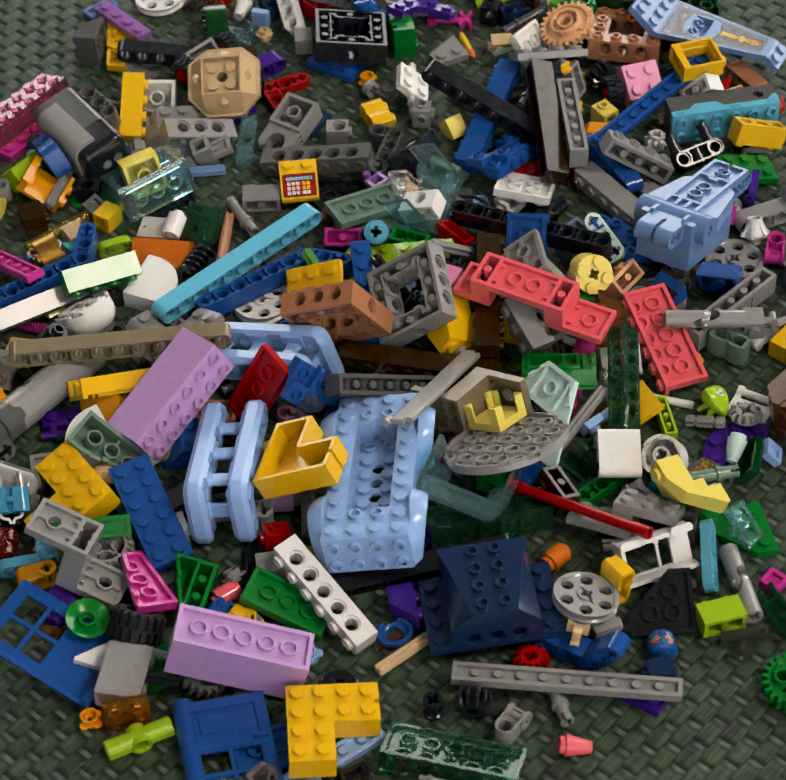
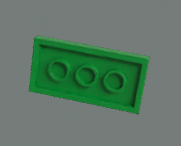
M256 566L239 600V603L292 629L314 633V639L317 641L320 640L328 623L323 617L320 618L316 614L312 603L306 601L301 596L300 589L295 584L292 585L289 581L259 566Z

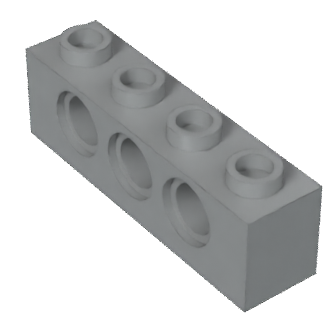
M167 118L163 119L159 128L163 148H190L189 141L202 135H206L210 142L228 135L232 146L237 139L233 119Z

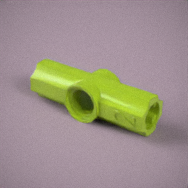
M165 716L145 725L143 723H134L126 729L125 733L102 743L108 759L112 761L132 752L136 754L145 753L151 749L154 743L175 735V731L170 718Z

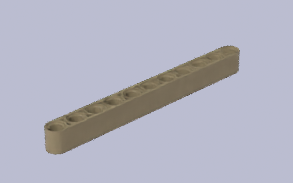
M212 322L13 341L9 345V364L15 368L161 355L183 327L213 343L218 349H225L232 344L231 327L226 322Z

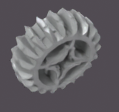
M129 535L100 539L94 558L123 571L120 561L121 554L136 551L133 537Z

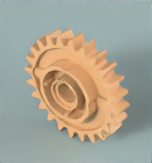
M572 0L568 4L565 1L563 6L558 4V8L552 7L553 11L547 12L548 17L542 18L544 22L540 23L542 28L539 29L541 38L549 47H566V45H577V43L583 44L582 40L588 39L587 34L593 33L591 29L595 28V15L585 2L581 4L578 0L574 3Z

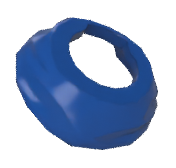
M397 618V621L387 625L381 623L377 629V639L386 647H401L411 639L413 633L412 624L403 618ZM391 629H398L404 634V638L390 642L387 639V632Z

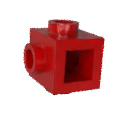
M288 522L262 523V530L258 533V543L262 545L264 552L274 551V547L293 535Z

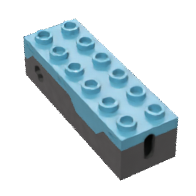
M772 84L665 98L663 127L667 137L675 134L679 144L702 141L696 126L705 121L713 136L725 138L734 116L778 121L779 115L785 109L783 98L777 95Z

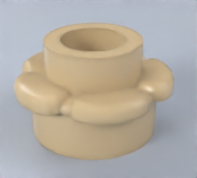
M266 26L260 27L256 32V37H258L260 42L270 41L273 35L271 29Z

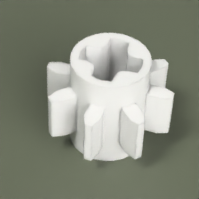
M659 129L649 131L648 136H645V144L656 152L664 150V146H667L664 140L666 133Z

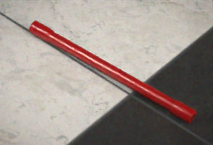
M513 478L507 481L506 489L508 491L529 496L628 531L647 540L653 535V527L618 517L532 487Z

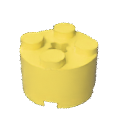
M592 253L576 255L571 260L569 271H567L568 279L579 282L580 291L588 294L603 292L614 280L612 266L609 261L601 255Z

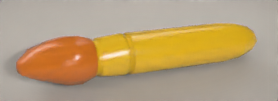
M460 32L458 36L462 45L469 53V57L474 59V49H472L465 34Z

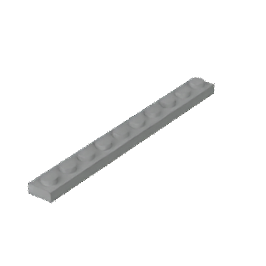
M453 661L451 685L468 686L470 684L476 686L478 684L479 687L671 702H682L683 678L463 661Z

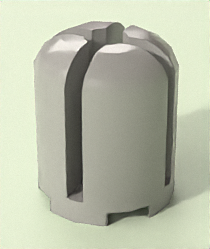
M0 460L2 486L6 488L17 486L16 473L19 472L20 476V472H22L24 485L29 486L30 511L34 510L41 502L44 494L42 490H44L45 486L42 475L36 471Z

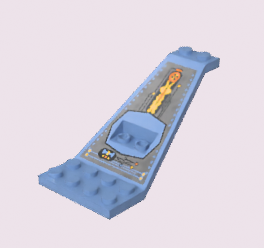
M634 0L628 8L629 13L652 37L679 43L712 37L715 44L718 45L719 51L761 60L772 73L780 68L786 58L785 46L776 39L680 0Z

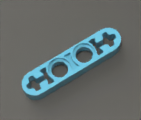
M712 518L700 520L699 523L702 583L706 594L718 592L719 590L716 530Z

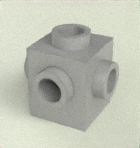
M414 99L413 107H409L412 128H431L432 119H435V108H432V100Z

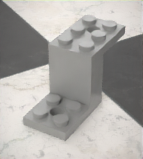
M536 228L503 249L506 258L567 278L546 257L540 232ZM537 308L542 320H544V310ZM546 326L547 335H553L555 339L553 344L568 335Z
M44 497L25 526L24 533L64 551L55 581L56 585L84 598L97 600L104 604L106 608L112 610L113 605L120 604L129 587L124 571L94 558L104 525ZM56 522L59 524V526L54 527L51 526L49 523ZM106 582L109 584V587H103L99 583Z

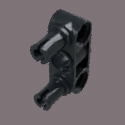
M706 121L696 126L702 142L686 150L681 149L675 134L664 139L671 152L670 159L675 172H683L714 159L716 154H720L723 151L724 145L722 141L712 135ZM710 146L715 149V152L711 150ZM678 159H681L684 165H682Z

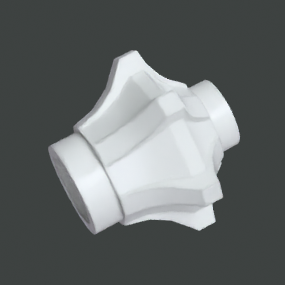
M762 216L747 217L745 228L740 233V237L746 238L753 245H760L764 238H768L770 231L765 227Z

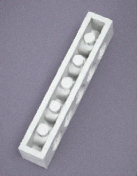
M293 534L274 547L272 558L274 564L279 569L282 568L285 571L289 582L292 585L296 584L300 589L301 596L306 601L312 603L316 614L328 622L327 625L333 634H338L342 639L343 646L348 651L351 650L356 655L376 641L378 631L296 534ZM291 561H299L301 564L294 565ZM305 577H312L314 580H313V581H307V580H305L304 578H305ZM325 593L328 597L322 598L318 594ZM338 609V610H340L342 613H341V614H335V613L332 612V610ZM346 626H353L356 630L350 631L346 629Z

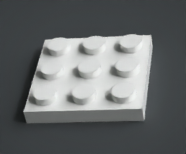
M511 172L497 180L493 195L503 200L510 198L515 199L519 203L531 202L536 206L544 207L549 206L556 184L541 182L540 177Z

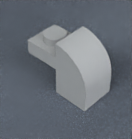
M206 135L189 141L192 154L201 165L220 164V158L234 153L228 135L211 142Z

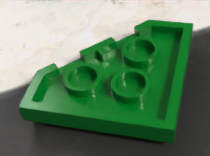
M759 501L727 506L723 513L709 510L697 512L699 513L698 522L712 518L716 537L721 538L723 543L736 544L737 548L740 547L749 551L750 555L755 558L779 554L778 545Z

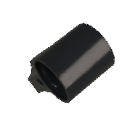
M559 195L550 201L549 206L539 207L535 214H550V221L558 222V218L569 208V203L565 197Z

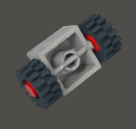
M228 30L223 31L214 38L210 37L184 53L177 61L171 64L172 76H175L174 80L178 81V85L183 90L188 91V65L206 50L241 47L242 43H239V38H236L235 34Z

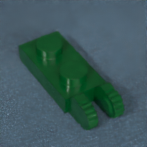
M770 582L767 585L774 594L772 598L768 600L766 594L761 590L756 593L763 603L762 606L786 640V598Z

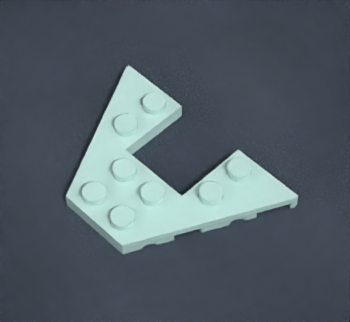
M548 360L538 369L527 373L528 376L525 377L529 396L531 400L545 411L557 415L559 419L564 418L569 425L579 383ZM563 446L552 455L540 461L547 466L559 464Z

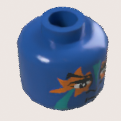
M658 629L647 637L646 644L651 659L667 654L670 655L672 660L676 657L678 650L675 637L671 632Z

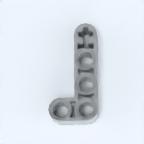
M786 184L783 188L782 197L736 211L734 225L740 233L745 228L747 217L762 216L766 228L786 222Z

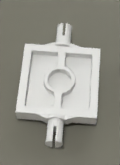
M401 61L397 65L396 89L407 97V106L413 107L414 99L428 100V84L416 72V64L410 63L406 65Z

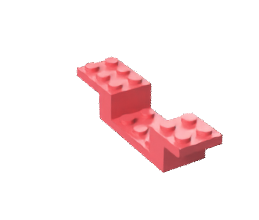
M491 252L486 253L480 264L471 261L453 288L455 295L489 307L498 294L544 310V322L547 327L598 345L602 343L617 317L616 310L581 299L579 282Z

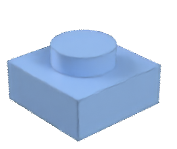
M253 7L251 11L252 25L269 28L271 24L270 10Z
M768 437L763 440L764 450L762 457L773 467L781 465L783 449Z

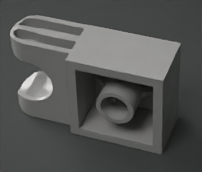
M287 92L269 118L270 122L258 139L259 148L262 150L263 148H273L278 143H284L282 147L303 146L323 117L319 104Z

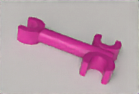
M460 10L459 17L450 21L428 14L427 26L459 24L460 31L465 26L471 31L472 10H469V14H463V10Z

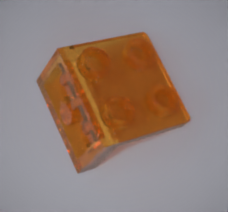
M147 694L101 701L106 731H119L128 728L134 723H143L145 725L152 722L150 701Z

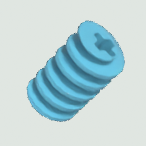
M378 219L372 220L365 225L364 236L366 240H370L371 244L381 245L388 239L389 229L383 221ZM376 228H378L379 231L382 232L381 234H378L377 237H375V235L372 233V231H375Z

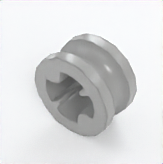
M368 79L362 85V92L368 97H374L375 92L380 86L374 80Z

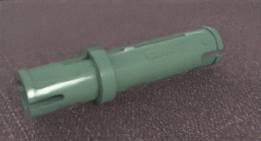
M737 464L724 467L717 465L713 466L712 469L689 472L693 480L704 478L705 482L715 481L718 483L722 482L723 479L740 477V471H736V469H739Z

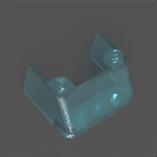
M434 143L410 146L409 150L419 161L416 168V175L422 182L419 191L439 189L447 201L442 215L437 220H425L408 199L387 201L383 203V206L400 225L429 235L438 234L436 222L447 219L451 210V204L455 201L462 186V177Z
M439 433L418 479L417 489L427 493L428 500L482 522H493L509 504L522 475L520 468L511 471L504 488L497 487L492 489L487 498L449 483L451 478L450 469L446 465L439 463L447 446L444 435Z

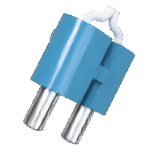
M19 472L16 473L17 486H11V488L2 486V475H0V518L8 521L9 524H16V520L21 519L24 514L31 512L29 486L24 485L22 472H20V476ZM10 514H20V516L15 517L13 521L10 518L3 517L8 516Z

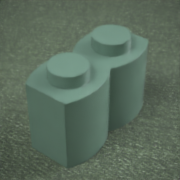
M712 328L708 333L707 351L713 356L725 358L732 364L743 366L749 358L751 339L744 334L732 332L729 328Z

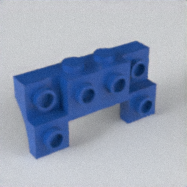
M504 134L495 141L496 150L489 154H484L483 151L473 152L471 156L466 158V165L478 168L489 179L500 180L537 157L536 146L529 145V143H520V137Z
M603 213L599 214L625 249L624 261L633 258L637 264H650L653 262L650 258L636 254L637 238L634 237L633 227L616 216L610 219ZM591 219V224L599 230L600 227L597 224V220ZM614 248L613 251L616 252L618 256L620 254V249L617 250L616 248Z
M294 356L288 366L287 382L280 396L299 406L306 393L311 394L328 404L326 413L322 418L323 420L330 413L338 410L340 399L346 398L325 397L324 376H328L329 371L320 365L316 368L299 357Z

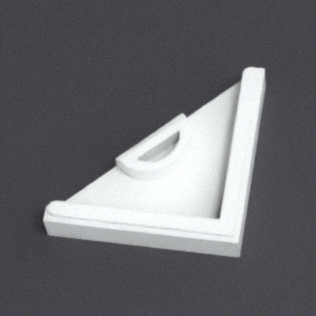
M109 642L75 656L73 663L100 671Z

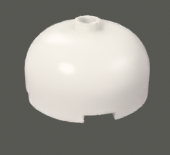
M107 290L92 294V299L88 297L84 300H79L58 314L59 318H56L55 321L66 327L68 331L67 336L100 333L110 326L115 317V305Z

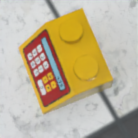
M316 158L278 162L282 204L320 200Z

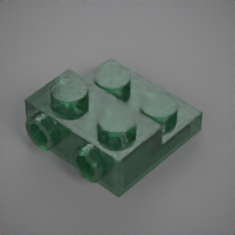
M190 200L188 205L183 206L182 209L187 220L180 240L194 242L195 245L198 241L216 247L226 212Z

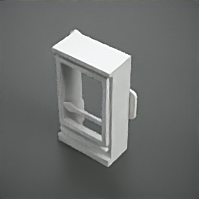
M682 520L674 527L667 526L655 530L649 540L636 536L618 543H611L614 555L617 554L625 563H627L626 551L639 548L648 543L654 544L658 567L635 574V578L630 586L631 589L653 581L656 584L667 569L688 567L693 569L700 566V562L692 557L687 534L688 531L693 529L692 523ZM667 538L672 562L662 565L657 543L658 540Z

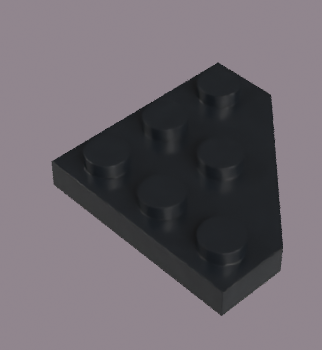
M326 177V180L318 179L320 200L307 202L321 212L324 202L367 188L360 179L341 181V178Z
M690 567L667 569L658 582L652 586L636 607L631 610L627 616L630 638L648 637L653 631L658 629L667 630L674 636L697 634Z

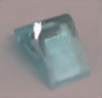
M743 499L737 500L724 511L731 524L724 532L745 547L751 548L764 536Z

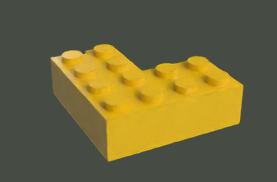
M312 415L276 423L252 481L265 500L338 484L343 471L342 468L345 466L349 453L337 436L322 439L324 433Z
M66 441L35 466L37 471L56 492L49 500L88 518L107 516L122 503L81 454ZM34 512L30 514L25 520H23L26 523V525L31 519ZM57 548L58 555H61L64 551Z
M378 682L285 686L289 779L336 777L337 755L335 738L380 736L381 714Z

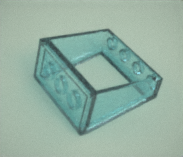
M166 143L153 150L157 153L161 165L168 161L171 163L123 188L121 185L125 183L119 167L100 177L105 191L115 204L121 207L122 213L130 223L197 189L185 158Z

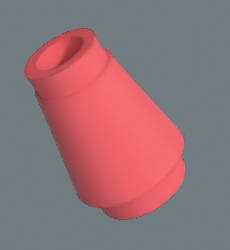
M566 733L564 736L559 735L557 753L562 754L563 757L592 753V740Z

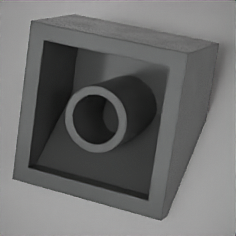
M103 17L79 26L77 32L73 34V44L76 45L75 57L78 58L79 65L100 66L107 48Z

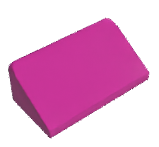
M324 227V248L347 249L350 247V242L363 241V228H346L341 230L339 227Z

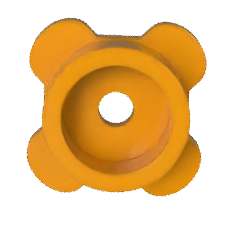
M364 71L359 75L360 81H358V85L362 86L368 79L375 81L377 76L371 71Z
M86 708L79 713L78 716L81 719L79 727L81 730L101 728L100 710Z

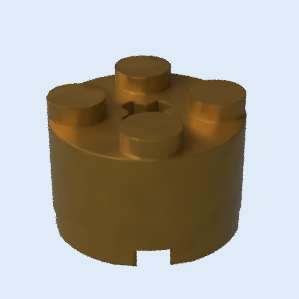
M53 233L27 244L30 253L34 254L32 260L38 267H45L66 257Z

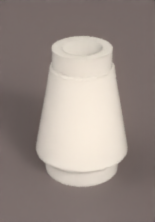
M236 0L233 14L236 20H243L253 6L252 0Z

